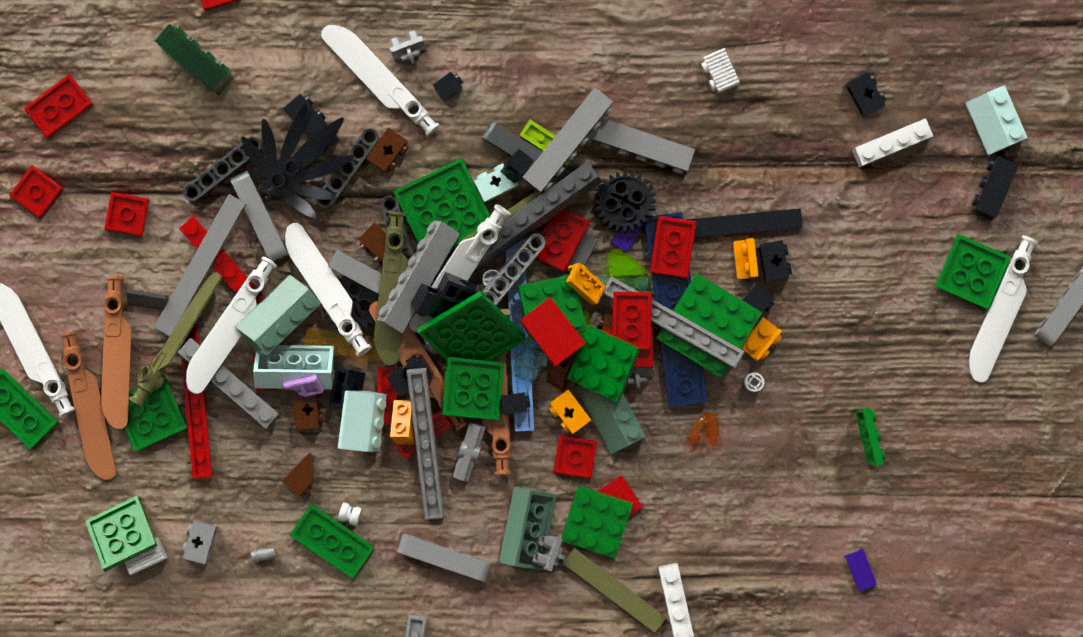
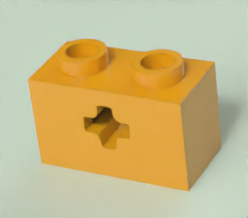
M566 390L550 402L552 406L549 408L555 417L560 416L563 420L561 425L567 433L571 431L574 434L591 421L569 390ZM566 407L574 410L572 418L564 416V409Z
M394 400L390 437L396 444H415L410 400Z

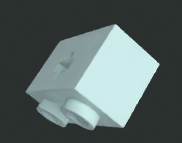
M504 163L493 168L494 172L490 174L484 172L476 176L477 180L474 183L484 203L519 187L518 182L513 183L500 172ZM493 178L501 179L498 187L495 184L491 185Z

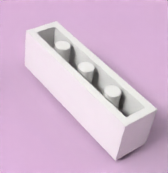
M925 118L854 148L852 152L860 168L933 137V134Z
M673 563L659 566L658 571L673 637H694L678 564Z

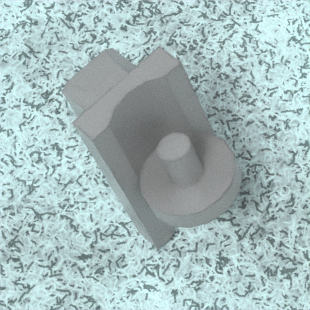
M416 30L407 34L409 40L402 43L400 37L390 40V51L394 61L410 59L413 64L415 63L414 57L419 56L420 51L426 50L423 38L419 36Z
M633 367L628 384L636 383V389H640V383L647 382V377H654V367Z
M541 535L539 545L545 547L543 554L536 552L532 562L537 564L539 569L552 571L553 565L557 566L559 559L565 561L566 557L561 555L563 548L560 547L563 538Z

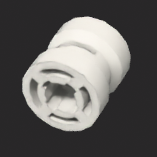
M488 270L484 273L482 280L485 287L498 271ZM499 282L495 283L496 289L501 285Z
M750 373L745 376L743 384L748 391L757 392L763 388L764 379L758 373Z
M343 502L337 520L341 522L347 521L350 525L356 526L362 508L357 506L351 507L348 503Z

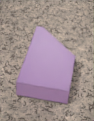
M317 375L283 382L284 389L294 390L304 397L323 393L324 390Z

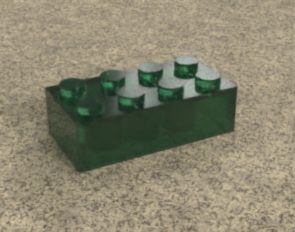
M168 24L156 38L155 42L219 96L233 80V77L230 75L232 71L221 61L217 64L215 56L206 49L202 51V46L192 37L188 40L186 38L188 35L178 25L173 27L171 24Z

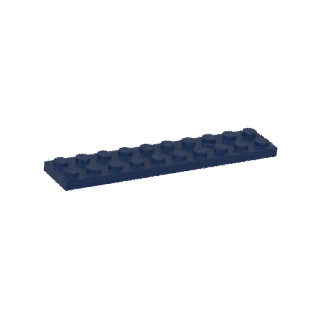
M682 212L646 218L648 224H644L650 267L658 216L683 219ZM690 268L688 279L651 273L655 301L673 311L691 282ZM660 341L669 407L707 402L703 367Z

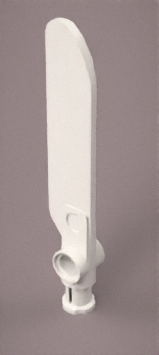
M328 25L322 30L321 36L323 40L386 107L402 109L416 125L419 124L426 132L425 135L427 137L438 129L440 124L435 123L428 116L429 112L353 32L337 25ZM412 106L419 107V111L416 114H410L409 110Z
M496 204L490 218H486L478 226L475 237L459 243L432 287H438L445 272L468 281L490 245L497 241L498 233L502 228L501 224L506 216L509 217L510 212ZM486 231H492L490 235L483 236ZM415 312L409 321V326L414 332L418 333V327L433 318L427 315L423 317Z
M299 223L290 224L285 234V243L289 256L337 326L339 332L349 344H352L356 350V355L360 357L366 354L372 346L367 344L359 324L351 316L352 299L332 269L328 267V263L303 226ZM352 324V330L346 333L347 325Z
M1022 235L1021 238L1023 240L1018 250H1015L1013 257L1008 262L1007 270L971 348L969 369L975 381L985 382L989 378L1026 295L1027 289L1023 276L1029 269V262L1032 258L1031 252L1034 246L1038 244V241ZM1017 260H1021L1023 264L1020 270L1015 268Z
M262 257V262L258 268L251 272L190 360L186 371V384L190 392L198 394L205 389L241 337L240 332L235 326L257 306L256 296L268 281L267 277L271 271L277 267L272 260ZM251 280L256 281L258 289H252L249 282Z
M0 283V321L28 377L43 383L44 392L49 395L52 403H55L60 412L58 414L59 417L75 411V408L71 406L67 398L66 386L61 381L24 305L11 288ZM57 383L58 390L57 392L53 393L51 391L52 384Z

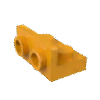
M754 238L734 241L737 279L758 277Z
M577 263L568 266L567 270L570 274L566 283L591 305L597 304L606 286L598 277L589 272L583 264Z
M762 317L752 329L741 349L754 360H763L770 352L768 350L770 345H776L782 336L779 334L782 330Z

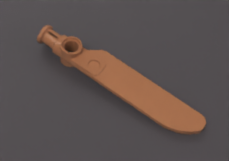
M107 276L108 292H106L103 304L105 315L101 405L108 423L115 429H123L128 424L132 328L129 322L122 316L125 308L123 293L121 292L124 277ZM116 300L118 307L115 310H111L110 304Z
M378 301L372 303L369 308L375 322ZM408 323L401 337L399 360L404 367L407 365V359L413 355L419 357L422 354L435 373L428 378L430 397L435 398L442 409L444 379ZM445 415L451 419L455 426V431L470 422L465 417H458L461 421L459 422L456 416Z
M77 331L62 333L59 335L62 337L64 344L63 363L67 370L84 455L90 469L98 477L108 480L116 475V467L102 410L98 382L95 375L84 368V357L80 346L77 345L75 336ZM72 355L78 358L76 366L71 365L69 362Z
M505 352L492 360L493 362L504 363L502 395H508ZM502 395L499 420L482 419V425L485 426V430L493 438V459L496 460L494 475L512 474V471L509 469V458H511L509 414L504 415ZM503 440L507 443V448L504 451L497 450L496 444L498 441Z

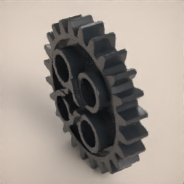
M624 171L623 176L616 172V178L609 175L610 181L603 180L605 186H598L601 193H595L596 197L599 198V200L594 201L596 205H599V207L595 208L596 212H601L598 215L599 219L605 218L603 224L607 225L610 223L609 228L611 230L616 226L617 232H620L621 228H623L625 233H627L628 228L635 232V226L642 229L641 223L648 224L646 218H653L650 211H656V208L652 206V204L657 203V200L652 198L656 195L655 191H651L653 186L651 184L647 185V178L642 180L641 174L635 177L634 171L631 172L630 176H628L626 171ZM620 186H627L625 192L618 193ZM614 193L625 201L628 199L632 205L640 207V210L634 209L627 203L623 205L620 199L612 197L611 194ZM636 195H643V199L641 201H634V197ZM611 202H617L615 209H608V205ZM631 210L634 212L631 218L624 217L627 211Z
M343 275L341 279L337 277L342 286L347 290L350 298L356 299L354 304L359 310L361 317L357 316L352 307L354 321L359 324L360 329L364 326L368 330L367 323L373 325L375 323L372 320L373 317L369 309L362 311L360 303L365 300L371 305L378 301L379 295ZM354 284L360 287V291L356 295L350 293V287ZM329 314L325 316V319L331 318ZM333 320L329 323V325L335 324ZM352 324L347 325L346 331L348 328L350 331L352 330Z

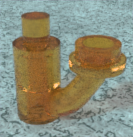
M717 412L706 413L696 421L690 436H687L689 443L700 441L701 435H698V432L704 424L706 437H709L710 444L718 443L717 436L720 434Z

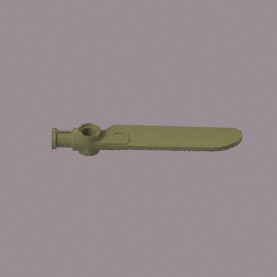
M389 211L391 216L385 238L374 343L380 359L387 365H394L399 359L402 333L392 330L377 319L380 309L389 300L390 292L397 286L399 276L408 267V259L402 253L405 231L403 221L406 213ZM393 235H397L400 239L399 244L396 246H391L389 243V239Z
M215 272L202 283L151 366H145L140 371L138 387L132 397L128 398L129 400L144 407V402L148 395L161 387L164 381L162 372L171 364L220 283L222 275Z

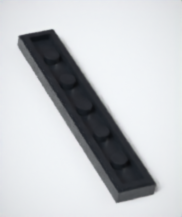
M801 208L687 219L696 221L694 238L803 227Z

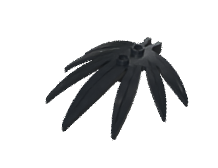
M304 104L288 130L279 160H277L274 134L266 119L262 120V143L267 161L252 141L246 137H241V141L252 163L268 180L265 186L260 187L257 191L261 193L264 189L268 190L273 186L264 199L266 201L270 200L273 193L278 191L296 210L316 219L317 214L313 207L297 194L319 200L336 199V195L319 187L300 185V182L332 173L353 160L354 155L333 158L305 171L303 170L329 146L344 122V118L341 117L312 136L291 157L299 143L306 123L308 105Z

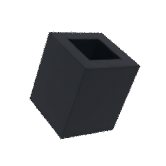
M449 72L435 82L433 88L445 103L463 90L461 86L463 81L458 74L453 75L452 72Z
M518 149L509 157L500 172L508 180L516 183L525 175L534 160Z
M525 392L502 395L504 415L527 412V407H530L529 396H525Z

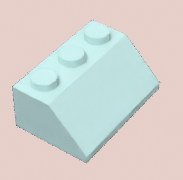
M1005 85L965 103L987 155L1028 138Z
M345 391L338 442L339 449L377 452L380 450L387 394L372 391Z

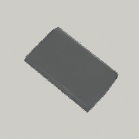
M584 234L569 266L577 263L585 266L598 239Z
M127 290L129 305L164 310L167 305V295Z

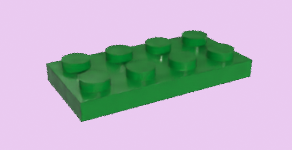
M4 368L0 370V420L29 449H32L58 421Z
M312 503L289 535L352 579L375 547Z

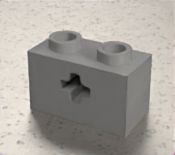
M198 520L193 521V524L190 523L187 529L189 538L187 542H184L181 551L184 554L183 559L207 564L218 526ZM201 537L200 541H202L203 544L197 546V542L194 541L195 539Z

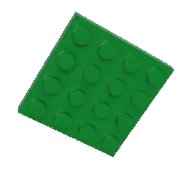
M462 158L393 191L402 211L406 213L405 217L418 243L424 239L428 226L434 220L442 221L460 233L452 246L453 248L458 242L475 232L486 218H490V214Z
M698 273L695 274L673 310L675 313L741 349L762 315L761 311ZM664 328L661 329L656 338L720 378L724 377L730 367Z
M482 291L477 292L418 327V334L445 360L446 357L492 361L526 341L525 334Z

